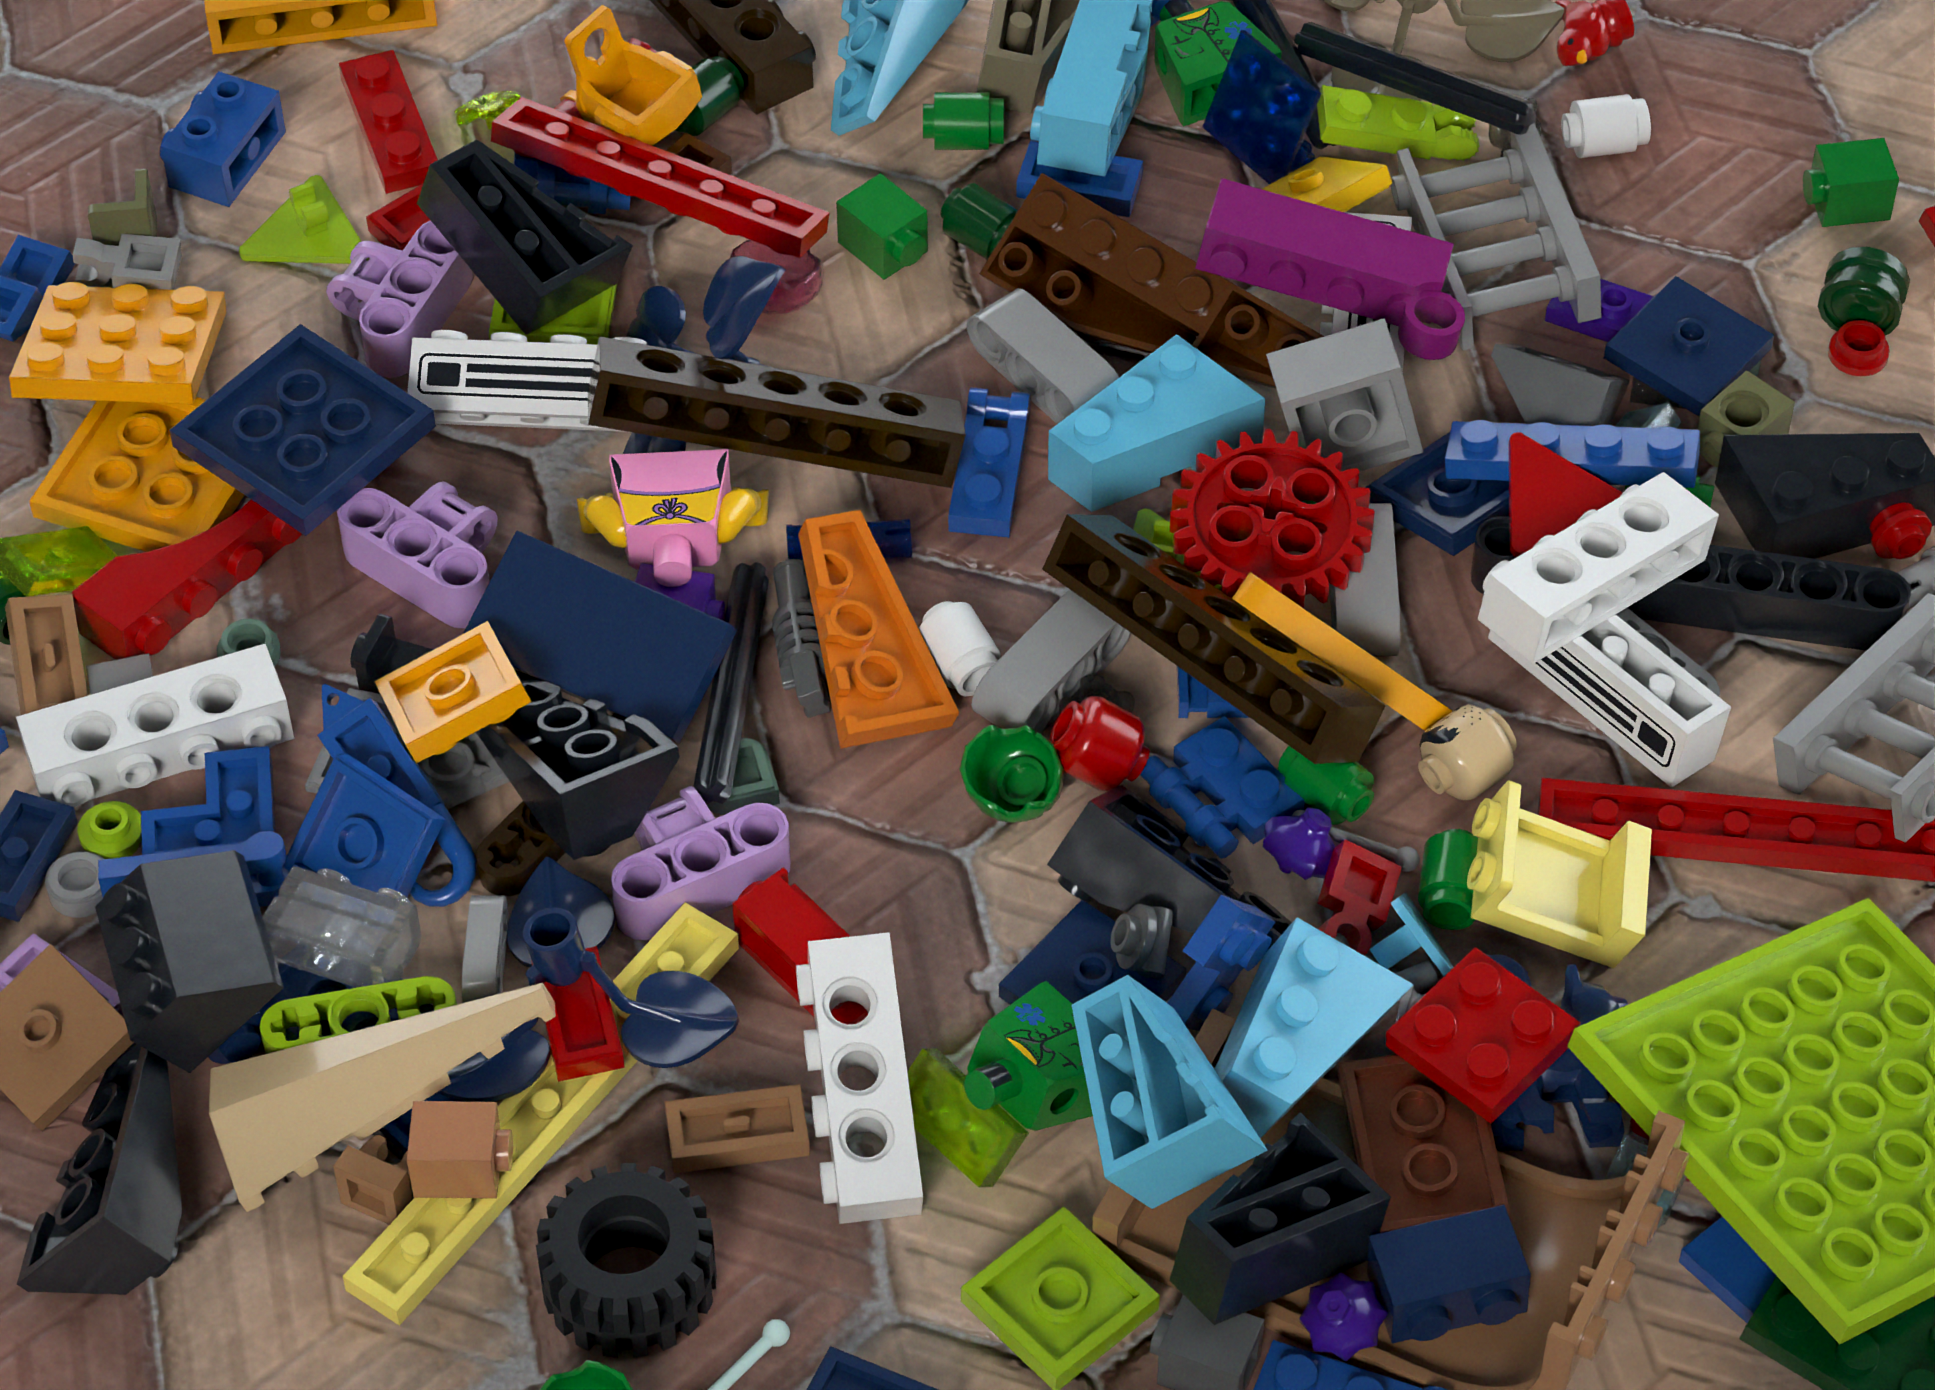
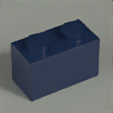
M1505 1205L1369 1236L1367 1275L1369 1281L1374 1282L1377 1299L1389 1312L1384 1319V1323L1392 1344L1410 1339L1429 1341L1444 1335L1448 1330L1478 1323L1497 1325L1512 1319L1517 1314L1527 1312L1531 1273Z

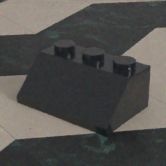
M235 850L140 864L122 882L113 885L105 893L103 899L95 906L130 1041L188 1073H191L284 988L245 858Z

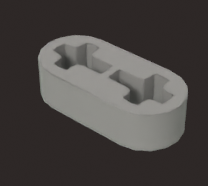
M471 896L462 967L463 1003L502 993L508 929V903L506 896Z

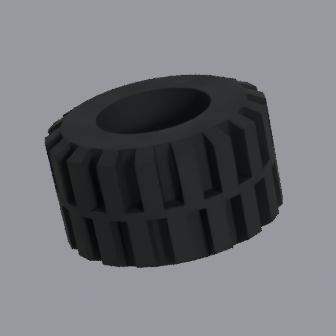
M621 1163V1172L608 1173L606 1166L591 1170V1180L584 1183L580 1178L576 1177L565 1185L566 1198L554 1195L546 1206L548 1218L540 1219L536 1250L548 1314H554L555 1326L564 1336L574 1332L576 1345L587 1351L595 1344L602 1346L603 1356L618 1358L620 1349H632L633 1358L648 1356L647 1347L659 1344L661 1349L665 1351L677 1345V1332L681 1331L689 1336L699 1326L698 1313L707 1314L713 1303L712 1289H716L717 1274L711 1218H707L706 1206L700 1196L690 1197L689 1184L679 1177L667 1182L665 1170L650 1166L647 1173L637 1172L636 1163ZM624 1247L645 1248L661 1256L648 1268L630 1274L608 1273L593 1266L603 1255Z

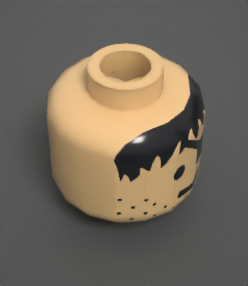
M1469 704L1461 706L1426 729L1422 734L1419 746L1423 760L1418 763L1419 772L1425 783L1438 794L1446 792L1450 796L1462 801L1474 799L1511 772L1514 764L1513 752L1517 747L1516 738L1508 723L1495 710L1490 708L1483 710Z

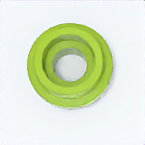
M108 801L93 806L84 813L78 823L77 832L82 848L104 859L132 856L142 841L140 813L133 806L119 801ZM116 827L111 830H105L107 828Z

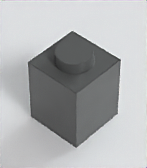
M1183 1295L1174 1316L1167 1313L1162 1314L1152 1337L1150 1353L1158 1356L1157 1384L1172 1390H1247L1261 1357L1265 1319L1248 1313H1242L1214 1325Z

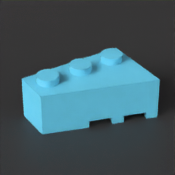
M1153 0L1079 1L1054 77L1049 80L1044 106L1037 105L1033 114L1030 139L1039 141L1037 164L1105 177L1144 93Z
M1176 334L1049 430L1048 480L1089 511L1099 510L1159 487L1162 477L1188 467L1196 471V455L1203 453L1214 458L1216 456V441L1220 439L1234 450L1239 448L1240 432L1245 431L1254 444L1262 443L1265 398Z
M1298 917L1262 958L1215 1067L1216 1073L1260 1139L1372 1030L1414 985Z
M1129 975L1072 1004L1104 1177L1153 1209L1268 1151L1172 1006Z

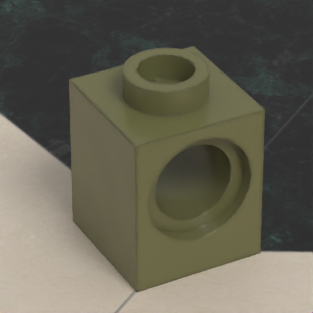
M1746 370L1701 409L1697 429L1700 430V455L1711 465L1718 467L1724 435L1789 434L1795 401Z

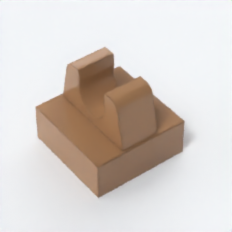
M380 1135L370 1138L359 1150L347 1145L333 1166L341 1203L390 1225L412 1201L413 1191L407 1164L408 1151L399 1163L392 1165L384 1161L388 1155L386 1138Z

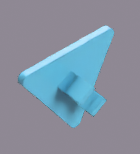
M1405 892L1390 903L1406 925L1369 950L1381 966L1389 969L1422 946L1442 975L1445 976L1454 966L1413 901Z

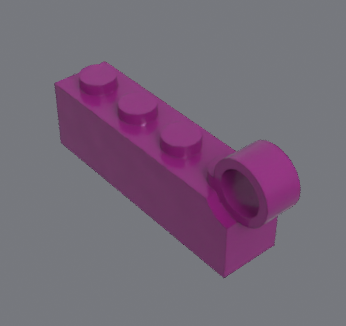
M1221 178L1205 228L1195 269L1371 319L1380 320L1385 318L1386 323L1399 327L1398 338L1402 346L1414 356L1427 360H1439L1451 355L1456 349L1465 322V312L1461 304L1452 296L1441 292L1454 243ZM1432 322L1439 325L1443 329L1431 328L1424 325L1423 323L1431 324Z

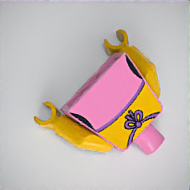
M728 449L609 455L612 492L605 493V495H594L589 499H584V497L576 499L581 531L583 533H601L613 547L624 548L628 565L636 570L639 569L641 563L652 564L655 580L666 587H678L686 584L691 579L692 567L712 566L717 563L722 543L733 541L744 526H761L768 521V489L756 492L750 488L732 487L731 491Z

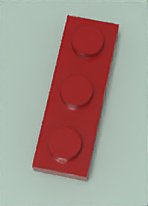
M394 50L340 62L341 81L385 193L388 194L423 184L430 164L438 159Z

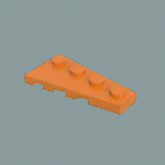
M861 510L805 519L798 536L840 749L952 727L960 712Z

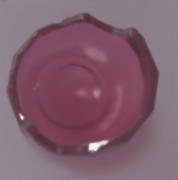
M746 240L731 251L730 258L745 256L758 261L776 264L786 269L762 311L764 314H786L800 310L819 294L823 283L824 269L821 259L812 254L810 249L799 259L791 255L778 254L768 246L752 240Z

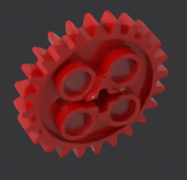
M1266 429L1262 443L1256 444L1253 443L1245 431L1240 432L1239 448L1233 450L1226 442L1220 439L1216 441L1215 459L1206 454L1198 453L1196 455V471H1182L1181 489H1174L1172 493L1169 532L1174 533L1173 552L1174 554L1184 555V566L1194 573L1201 571V578L1213 586L1221 585L1222 592L1230 598L1235 595L1251 572L1302 608H1304L1305 595L1309 593L1324 604L1328 602L1329 584L1342 590L1348 588L1349 571L1360 573L1363 569L1364 553H1368L1371 550L1375 513L1374 509L1369 508L1370 489L1358 487L1360 471L1357 468L1341 471L1343 453L1340 451L1329 455L1325 459L1321 457L1322 440L1318 438L1304 449L1298 447V433L1296 431H1292L1289 434L1285 443H1276L1272 430ZM1241 488H1253V489H1255V490H1254V491H1245V490H1242ZM1307 500V501H1314V502H1317V503H1315V504H1306V503L1301 502V501ZM1227 538H1238V539H1241L1242 541H1239V542H1230V541L1225 540V539H1227ZM1289 551H1299V552H1302V553H1304V554H1302V555H1292V554H1289V553H1287V552H1289Z

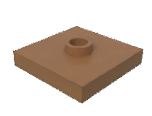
M51 943L0 992V1090L37 1128L43 1131L134 1043L130 1041L124 1017Z

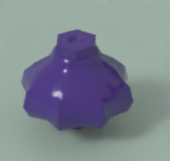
M1307 808L1301 815L1272 817L1265 823L1263 848L1274 856L1279 869L1283 873L1290 874L1293 871L1304 880L1311 877L1324 879L1333 849L1335 848L1334 842L1329 835V830L1332 827L1331 818L1321 810Z
M1339 1272L1328 1282L1310 1287L1308 1304L1301 1314L1299 1321L1310 1333L1315 1352H1331L1347 1361L1359 1350L1377 1346L1379 1327L1389 1312L1377 1299L1374 1282L1354 1280Z

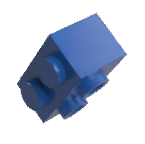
M218 71L204 91H199L194 96L190 109L176 127L169 129L163 137L160 146V157L164 162L168 187L230 207L286 133L279 91Z

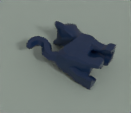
M1501 954L1488 955L1532 987L1528 972L1516 960ZM1576 964L1567 966L1565 988L1560 1008L1581 1022V1025L1628 1005L1626 999L1612 996L1602 985L1581 982ZM1568 1048L1491 1123L1496 1150L1523 1151L1524 1130L1516 1126L1518 1122L1523 1121L1524 1125L1539 1127L1543 1130L1544 1134L1554 1133V1106L1551 1104L1572 1102L1579 1118L1585 1142L1589 1148L1620 1147L1625 1133L1620 1104L1609 1100L1610 1093Z

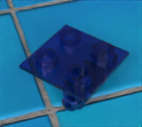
M1241 30L1202 128L1268 184H1271L1288 175L1289 172L1295 171L1315 160V155L1312 153V145L1303 137L1322 93L1246 30Z

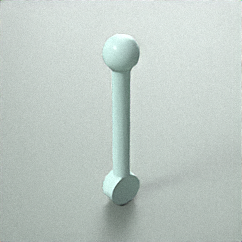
M772 1319L767 1322L763 1328V1336L707 1390H728L772 1346L780 1347L786 1344L790 1337L788 1325L780 1319Z

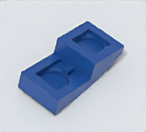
M22 235L17 236L0 267V338L14 342L31 327L48 285L57 286L65 283L76 264L73 263V256L69 250Z

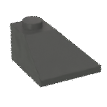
M1495 344L1491 354L1526 424L1546 422L1553 425H1610L1630 381L1629 379L1519 344Z

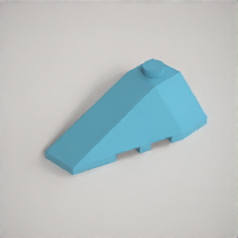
M844 0L841 18L849 23L848 36L839 41L838 55L846 60L845 70L835 81L831 131L840 136L875 122L969 0Z

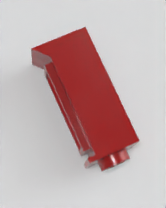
M784 867L766 880H759L747 886L738 899L732 903L734 931L738 933V944L797 1002H799L796 965L808 964V941L851 937L795 883L791 886L789 885L788 871ZM846 1001L836 1005L832 1009L831 1014L837 1021L852 1025L864 1020L868 1012L859 1003ZM813 1005L803 1006L814 1017Z

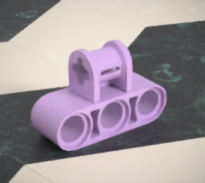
M431 220L424 223L415 232L403 251L377 242H359L351 251V263L345 272L335 276L327 285L326 293L334 307L344 315L359 320L366 366L382 377H400L409 373L412 337L431 338L433 331L440 330L473 280V273L470 267Z
M444 481L430 487L409 507L382 491L373 488H362L337 509L344 555L353 567L443 623L454 628L467 627L490 582L487 562L482 551L489 545L497 527L498 517L495 511L484 505L479 507L471 505L458 497V492L454 486Z
M689 786L680 790V798L647 811L634 833L642 851L623 859L612 871L611 886L618 929L625 936L635 940H651L685 902L702 913L710 915L731 906L738 899L742 891L753 882L764 881L783 867L789 873L791 858L789 824L786 815L778 807L768 803H753L715 819L694 787Z

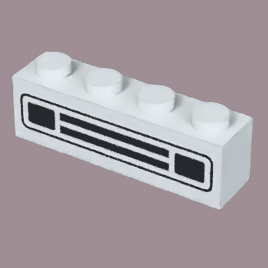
M453 330L433 331L431 338L412 337L407 393L434 410L435 424L621 431L588 425V386L597 345L587 344L585 338L574 335L551 336L550 343L527 342V337L524 335L498 332L491 334V340H468V335ZM615 337V338H612V339H617V340H622V341H628V342H633V343H639V344H645V345H647V342H646V341L641 340V339H638V338H632V337Z
M1616 614L1534 664L1490 630L1488 639L1671 788L1715 760L1731 706Z

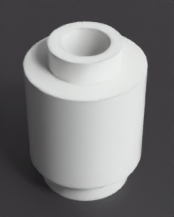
M1629 94L1576 100L1571 103L1570 113L1562 115L1561 129L1566 148H1574L1578 158L1634 152L1637 145H1645L1650 141V114L1647 103L1643 98L1632 99Z
M945 601L933 606L926 612L918 628L945 684L949 688L956 689L962 696H973L982 677L1001 657L999 649L972 606L966 602Z

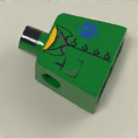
M1170 0L1163 6L1159 14L1161 22L1155 27L1154 63L1173 109L1183 127L1279 93L1282 51L1230 2L1219 1L1196 10L1188 0Z
M1047 981L1042 982L988 1020L981 1031L968 1064V1074L964 1082L966 1095L976 1108L987 1110L999 1104L1022 1126L1034 1131L1093 1116L1072 1003Z

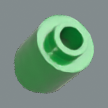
M935 92L934 104H923V139H934L935 150H989V144H1004V98H989V92Z
M1290 746L1286 748L1279 760L1278 771L1285 777V784L1302 797L1304 802L1311 808L1319 809L1330 817L1332 825H1338L1346 820L1348 822L1356 821L1368 810L1373 802L1374 792L1372 787L1374 776L1358 762L1314 764Z
M1448 829L1431 836L1424 845L1418 902L1423 909L1424 918L1433 926L1441 929H1464L1475 921V919L1471 918L1473 890L1467 887V877L1470 866L1477 854L1478 837L1469 831Z

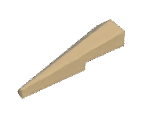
M539 983L211 1068L209 1115L238 1201L248 1212L264 1204L265 1201L261 1192L291 1172L295 1171L304 1178L317 1170L319 1166L315 1157L341 1140L356 1136L362 1141L412 1109L413 1101H424L451 1084L447 1072L478 1052H481L488 1059L505 1049L501 1038L525 1022L540 1017L545 1022L556 1016L555 1001L545 985Z

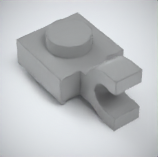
M121 234L119 246L104 245L99 241L77 238L73 251V263L79 264L75 282L85 284L87 287H102L109 279H112L113 288L125 284H138L146 289L174 290L182 257L181 239Z

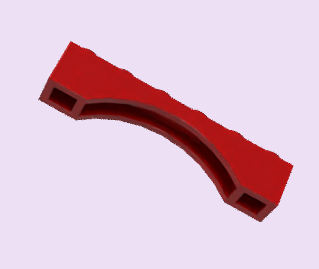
M251 499L240 510L213 528L183 542L149 552L117 556L70 593L73 595L79 634L115 660L148 653L149 656L155 655L164 649L172 637L196 618L206 615L212 609L215 602L241 581L251 578L264 562L285 545L295 542L302 533Z

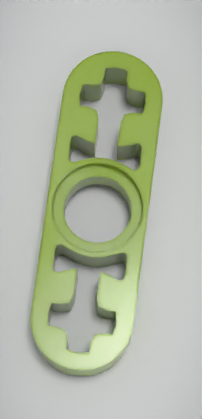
M422 976L283 1000L269 1007L261 1018L260 1032L266 1054L350 1033L343 1029L341 1024L347 1016L358 1011H367L376 1015L379 1018L375 1025L377 1026L391 1022L389 1009L397 1008L400 1020L421 1014L419 1006L424 1004H433L434 1011L457 1005L456 995L451 985L443 979L433 976ZM328 1020L331 1035H322L320 1021ZM299 1027V1039L286 1041V1029Z

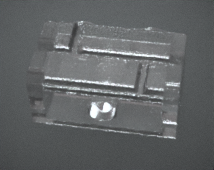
M293 866L279 889V896L274 897L263 915V921L277 962L356 988L399 981L403 975V968L409 965L420 945L422 937L417 905L412 904L406 896L390 888H381L374 892L352 885L345 876L331 869H320L315 873Z

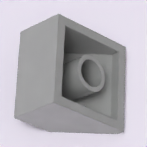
M1385 318L1266 354L1289 433L1292 431L1298 433V447L1306 449L1317 438L1322 440L1320 456L1324 459L1338 451L1343 453L1341 471L1353 468L1364 471L1423 453L1403 373Z

